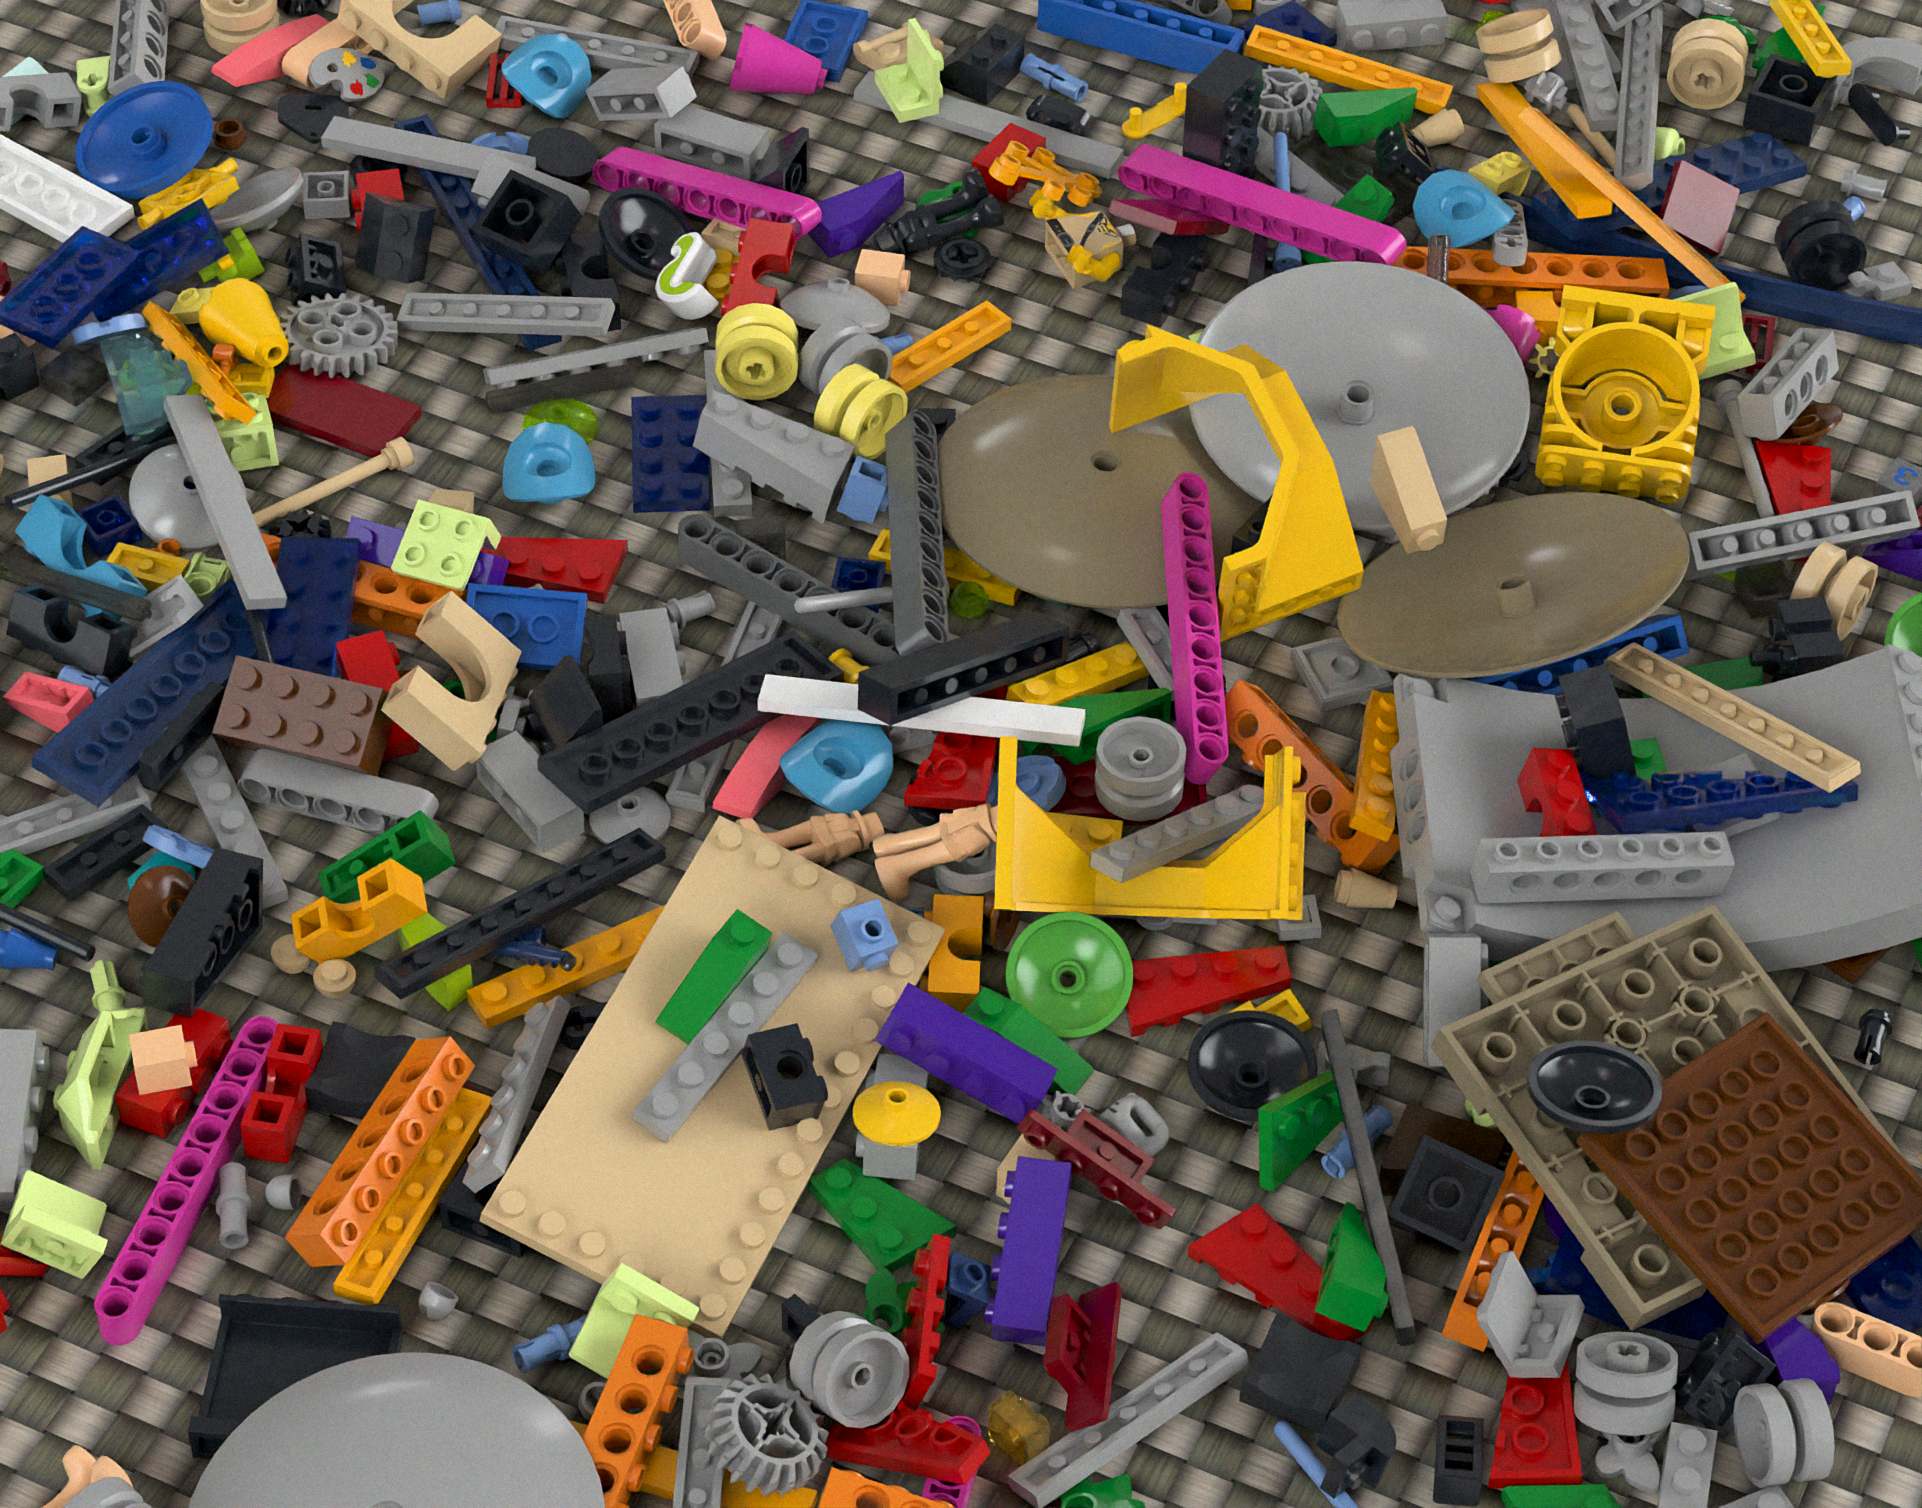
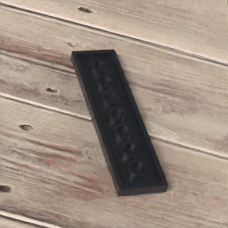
M793 630L538 757V771L588 815L784 715L781 713L758 711V697L766 674L843 683L844 672Z

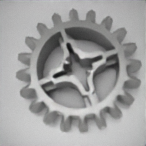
M1269 64L1267 69H1262L1264 87L1260 95L1259 109H1261V118L1258 126L1272 137L1278 132H1283L1286 134L1287 139L1292 138L1295 141H1299L1301 135L1310 136L1311 130L1316 129L1313 125L1319 94L1322 93L1323 89L1318 87L1317 80L1309 78V73H1298L1297 67L1289 70L1285 69L1283 65L1280 68H1273Z
M768 1373L759 1379L752 1374L744 1377L741 1381L735 1379L728 1384L723 1392L718 1393L712 1401L713 1405L707 1412L705 1423L708 1426L705 1428L703 1438L711 1442L707 1454L720 1458L717 1470L728 1469L732 1473L730 1483L739 1479L745 1482L747 1493L759 1487L764 1498L774 1491L782 1497L792 1489L797 1491L799 1488L804 1487L808 1480L813 1478L819 1471L820 1464L828 1450L824 1444L827 1441L829 1432L821 1428L824 1415L812 1412L814 1409L813 1401H804L800 1397V1389L792 1391L787 1388L786 1378L778 1381L776 1384L773 1383ZM767 1430H770V1434L768 1435L766 1440H763L762 1436L765 1434Z

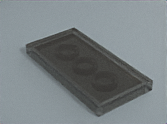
M1316 130L1288 149L1343 195H1346L1364 176L1370 175L1390 191L1395 200L1382 224L1392 227L1414 212L1413 203L1418 188L1422 183L1416 179H1411L1398 168L1389 177L1385 176L1381 171L1377 155L1362 145L1328 147L1318 130Z

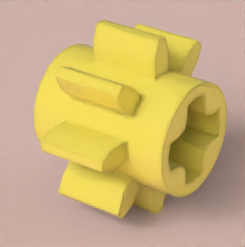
M1550 337L1548 347L1543 348L1541 345L1535 344L1539 354L1537 358L1530 359L1529 363L1538 364L1540 370L1535 375L1538 379L1543 377L1545 373L1549 374V380L1551 379L1553 371L1543 361L1544 358L1550 357L1551 351H1554V337Z

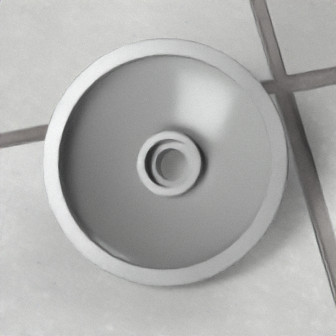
M296 167L278 168L255 176L239 184L240 189L229 195L225 203L205 211L203 221L208 229L213 228L214 231L220 233H231V230L240 227L244 233L256 229L259 232L267 231L278 223L277 218L282 216L291 207L302 188L304 177Z
M840 277L828 278V281L813 282L789 292L780 302V309L787 313L796 325L815 331L829 320L844 316L856 321L866 329L868 334L882 331L890 323V312L880 300L865 289L852 285L849 280Z
M179 444L168 445L150 453L136 468L129 487V505L138 526L157 543L168 538L178 541L180 543V551H202L219 545L197 488L191 490L184 486V483H194V480ZM232 464V467L235 471L237 479L246 498V490L240 474L238 473L237 469Z

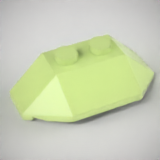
M133 1007L103 1010L83 1033L77 1051L72 1050L67 1061L66 1079L64 1084H59L55 1090L53 1105L54 1109L59 1111L62 1129L93 1170H101L120 1119L115 1094L134 1070L129 1034L150 1031L146 1008Z

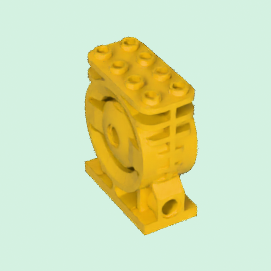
M1564 285L1554 351L1560 359L1551 375L1547 390L1535 476L1541 479L1544 485L1550 487L1569 485L1579 487L1586 492L1596 493L1603 490L1617 492L1620 496L1637 498L1639 496L1651 497L1665 504H1673L1678 502L1679 499L1685 498L1691 479V468L1699 421L1700 389L1698 375L1705 371L1716 306ZM1596 378L1585 388V390L1581 389L1590 380ZM1657 388H1658V389L1660 390V392L1663 394V396H1664V398H1665L1666 401H1663V399H1662V397H1661L1659 391L1657 390ZM1624 408L1630 414L1621 416L1616 414L1613 409Z

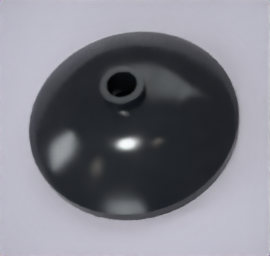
M624 188L612 193L601 206L598 216L600 235L615 260L635 275L657 281L663 268L675 259L671 255L674 243L684 234L695 232L687 216L674 203L660 194L642 188Z
M1244 1010L1221 1015L1201 1028L1190 1045L1187 1068L1189 1079L1195 1092L1208 1106L1233 1119L1258 1122V1108L1317 1077L1318 1064L1316 1053L1310 1040L1293 1023L1271 1013ZM1245 1081H1253L1255 1084L1246 1083Z
M1579 1040L1553 1045L1540 1052L1533 1059L1527 1075L1528 1093L1535 1105L1558 1124L1582 1133L1613 1135L1628 1132L1650 1121L1656 1115L1661 1105L1662 1084L1655 1070L1644 1059L1633 1052L1609 1043Z

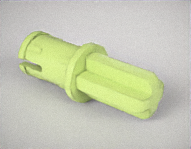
M96 961L95 966L90 969L95 991L92 997L94 1007L100 1013L103 1010L125 1008L124 1003L127 996L125 990L119 985L115 964L111 961Z

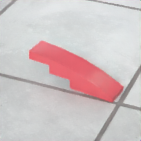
M315 14L290 21L264 32L214 64L211 73L235 87L284 77L282 61L286 53L292 47L330 23V21Z
M25 672L2 697L5 704L57 733L94 701L88 687L30 672Z
M784 714L766 723L731 770L713 801L712 809L740 818H753L782 789L784 773L779 764L781 756L798 740L817 727L820 718Z

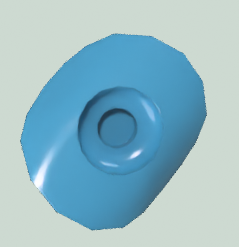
M542 34L524 42L502 64V74L510 85L520 92L529 103L537 106L540 110L554 118H566L574 113L586 96L585 90L589 88L592 78L587 55L577 42L561 34Z
M1452 169L1431 174L1419 186L1413 203L1415 220L1422 234L1432 244L1440 248L1459 249L1474 244L1508 225L1515 216L1514 210L1483 182L1469 173Z
M544 422L528 427L510 444L505 457L502 478L504 495L511 501H537L540 504L549 505L562 502L564 499L585 496L594 488L596 479L591 452L584 439L566 425Z
M830 719L815 727L792 745L781 756L779 764L786 778L814 803L832 812L850 814L851 811H861L868 806L886 787L893 771L892 744L878 724Z

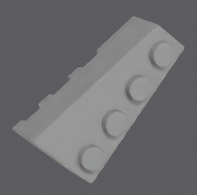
M715 390L712 392L701 413L693 443L695 448L730 469H743L749 473L752 478L751 481L758 486L764 488L769 485L784 494L783 501L796 508L801 504L813 512L812 518L824 524L847 477L856 445L838 437L823 433L802 423L792 421Z
M0 1029V1209H12L22 1176L26 1171H32V1158L38 1146V1130L52 1064L50 1062L49 1047L43 1045L37 1030Z

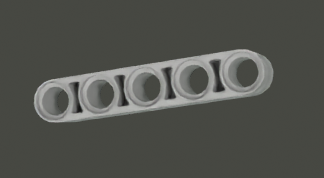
M260 749L253 754L237 783L240 793L252 802L377 834H382L419 810L433 820L439 808L437 798L426 789L269 749Z

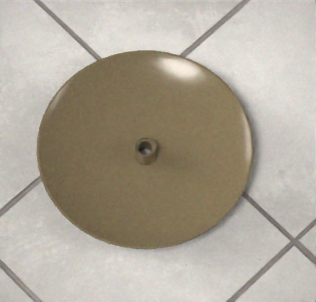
M1063 375L1032 380L1005 388L970 407L955 420L940 440L937 452L942 526L948 536L973 562L1000 580L1028 593L1071 605L1105 609H1133L1168 604L1161 502L1179 474L1184 472L1197 474L1203 478L1208 487L1216 587L1220 584L1223 559L1231 555L1232 535L1264 504L1238 487L1210 458L1192 424L1188 405L1112 433L1109 428L1114 376Z
M1565 492L1503 500L1447 517L1443 544L1437 545L1431 550H1420L1407 554L1399 540L1373 558L1363 567L1364 573L1360 589L1342 595L1337 614L1338 627L1344 642L1360 658L1375 666L1401 674L1428 678H1473L1522 671L1563 660L1590 650L1619 636L1646 619L1680 585L1690 561V546L1683 528L1671 515L1649 503L1630 497L1593 492Z

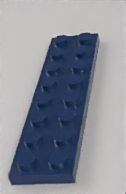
M1756 132L1751 136L1727 140L1721 144L1697 148L1695 151L1671 155L1665 159L1654 161L1653 183L1648 184L1641 190L1630 192L1658 216L1674 164L1679 160H1684L1740 189L1739 195L1805 177L1807 163L1776 141L1770 134ZM1614 171L1609 172L1614 177ZM1553 188L1532 194L1531 207L1571 241L1636 223L1614 202H1612V214L1608 216L1577 219Z
M228 579L202 603L204 606L182 626L167 634L35 753L32 759V767L99 808L140 769L138 759L142 751L155 742L164 732L167 724L181 714L195 694L200 693L210 681L226 689L236 655L258 660L236 583ZM280 608L261 609L271 646H273L292 628L294 617Z

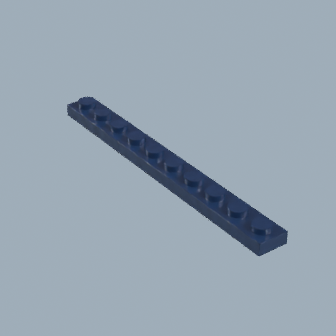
M427 114L394 123V128L442 138ZM415 167L493 295L540 296L521 265L487 250L471 229L484 209L477 205L478 200L473 198L471 193L472 186L468 179L463 176ZM517 334L527 352L562 341V335Z

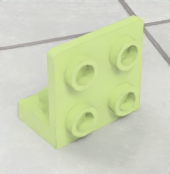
M916 18L908 19L907 63L875 70L874 81L899 123L939 114V99L943 98V88L940 82V71L944 69L943 57L939 50L934 49L927 30H922Z
M1735 282L1673 299L1716 306L1705 371L1698 375L1699 380L1756 364L1755 352L1743 330L1739 288Z
M242 393V396L257 413L248 425L236 418L232 422L224 419L213 410L215 404L204 399L229 460L237 471L279 465L273 423L264 394Z
M418 499L391 569L399 575L463 591L482 547L496 550L501 535L490 518Z
M28 1170L22 1176L1 1245L83 1279L102 1257L108 1239L98 1235L107 1205L100 1200Z
M621 1263L602 1284L571 1347L569 1356L608 1379L635 1314L688 1328L694 1322L700 1308ZM651 1369L645 1371L643 1374L654 1375L658 1373L659 1370Z

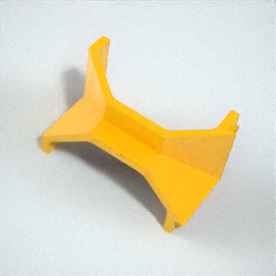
M1146 324L1145 340H1132L1117 350L1109 421L1111 432L1115 433L1219 393H1244L1281 463L1259 541L1254 546L1223 559L1217 596L1220 642L1360 589L1364 569L1333 459L1286 370L1245 344L1220 352Z
M1000 736L994 910L1050 913L1079 912L1089 915L1203 919L1302 920L1306 792H1292V786L1300 782L1301 757L1293 756V746H1284L1274 755H1265L1264 796L1261 811L1211 855L1196 861L1173 860L1120 883L1090 867L1092 853L1019 789L1016 784L1018 737Z

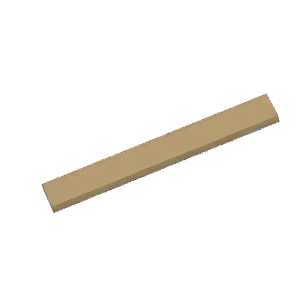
M1635 642L1604 660V664H1607L1611 675L1829 793L1861 774L1860 762Z

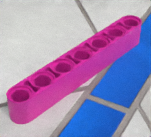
M619 146L593 166V177L596 183L605 190L612 192L624 188L650 190L667 198L683 212L711 220L716 218L743 229L748 228L750 218L792 224L795 239L798 241L815 228L822 218L821 209L818 204L808 197L627 147Z

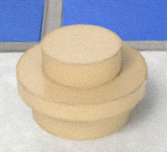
M287 934L278 938L271 947V957L274 964L285 973H300L309 966L312 960L296 950L294 934Z
M342 959L327 960L315 969L313 974L314 985L326 998H343L352 991L356 983L355 968L352 964Z

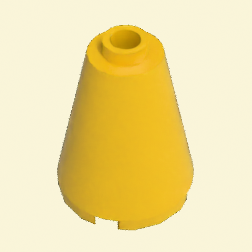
M245 278L228 279L215 286L210 292L212 296L207 304L203 303L200 308L199 324L204 335L215 345L219 342L234 345V354L262 367L270 368L280 364L287 356L289 345L265 290L258 284L250 282Z

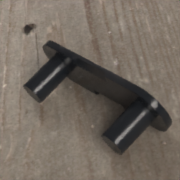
M1862 83L1852 85L1848 93L1850 106L1884 146H1893L1898 139H1909L1911 135L1910 129L1908 127H1898L1894 119L1878 103L1880 98L1878 91H1869Z

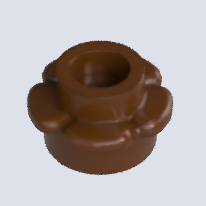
M226 118L215 124L212 138L217 147L232 151L238 149L243 144V140L247 139V131L243 129L242 123L239 120Z

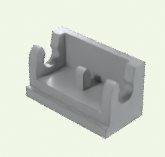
M181 574L125 609L126 614L119 620L134 626L133 639L129 651L130 657L182 626L204 606Z

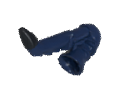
M539 926L486 954L487 956L497 955L516 958L519 961L526 960L527 964L532 966L536 963L542 967L550 963L552 968L560 965L561 969L565 972L571 971L577 964L576 957L570 952L546 947L545 926Z

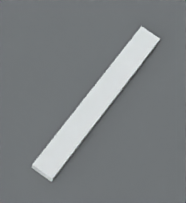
M766 674L758 697V711L888 725L857 709L858 684ZM970 697L891 726L1000 738V736L1018 737L1017 740L1079 746L1085 723V709Z

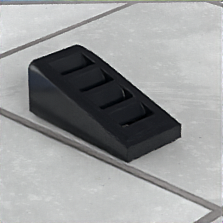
M1438 1415L1433 1501L1435 1503L1472 1507L1479 1505L1482 1479L1483 1418ZM1446 1436L1473 1438V1440L1446 1438Z

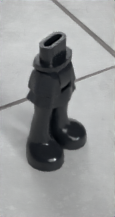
M974 167L963 174L962 189L959 192L938 202L927 205L921 204L914 211H908L895 221L893 225L891 223L886 224V230L874 235L873 238L879 251L903 254L906 257L908 253L929 251L931 247H938L942 241L952 236L981 228H998L1004 225V218L995 197L992 194L988 195L981 173ZM974 208L964 215L937 225V221Z

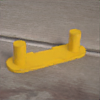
M1183 82L1176 83L1174 95L1157 103L1156 106L1144 113L1138 107L1131 108L1129 120L1122 124V133L1128 138H1142L1185 114L1187 85Z

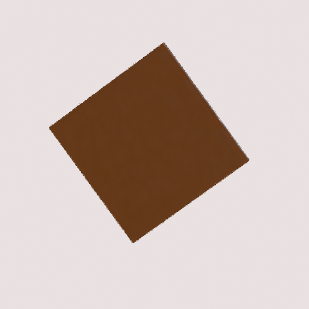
M1767 1011L1661 1081L1663 1091L1661 1105L1656 1115L1646 1124L1628 1132L1613 1135L1582 1133L1576 1141L1757 1345L1922 1228V1178Z

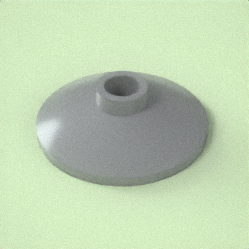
M641 787L590 813L589 823L595 837L605 845L639 827L659 841L670 827L671 811L667 801L660 794L649 788Z

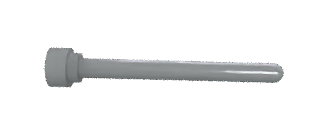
M1724 380L1713 389L1716 406L1724 413H1727L1760 519L1775 516L1751 438L1743 436L1738 395L1743 391L1742 385L1737 380Z
M945 577L946 598L948 599L950 588L948 580ZM892 586L803 597L795 601L794 608L798 613L804 614L893 602Z

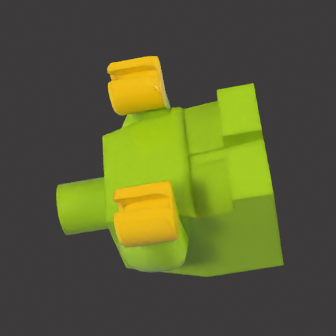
M240 227L231 230L232 234L224 240H219L213 228L200 233L205 245L208 246L205 256L209 264L197 270L204 283L215 277H218L221 283L235 278L251 280L265 272L253 246Z

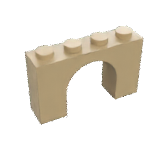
M341 0L338 21L443 100L489 64L491 53H498L502 34L476 14L451 34L441 38L429 39L407 32L394 18L399 11L413 0Z
M450 591L425 610L415 635L439 654L455 670L463 685L465 700L450 693L418 665L392 684L381 711L451 770L455 771L466 762L470 764L475 763L485 752L487 747L484 744L485 739L497 723L495 718L497 710L508 697L505 691L508 684L511 683L518 673L516 665L522 651L454 592Z

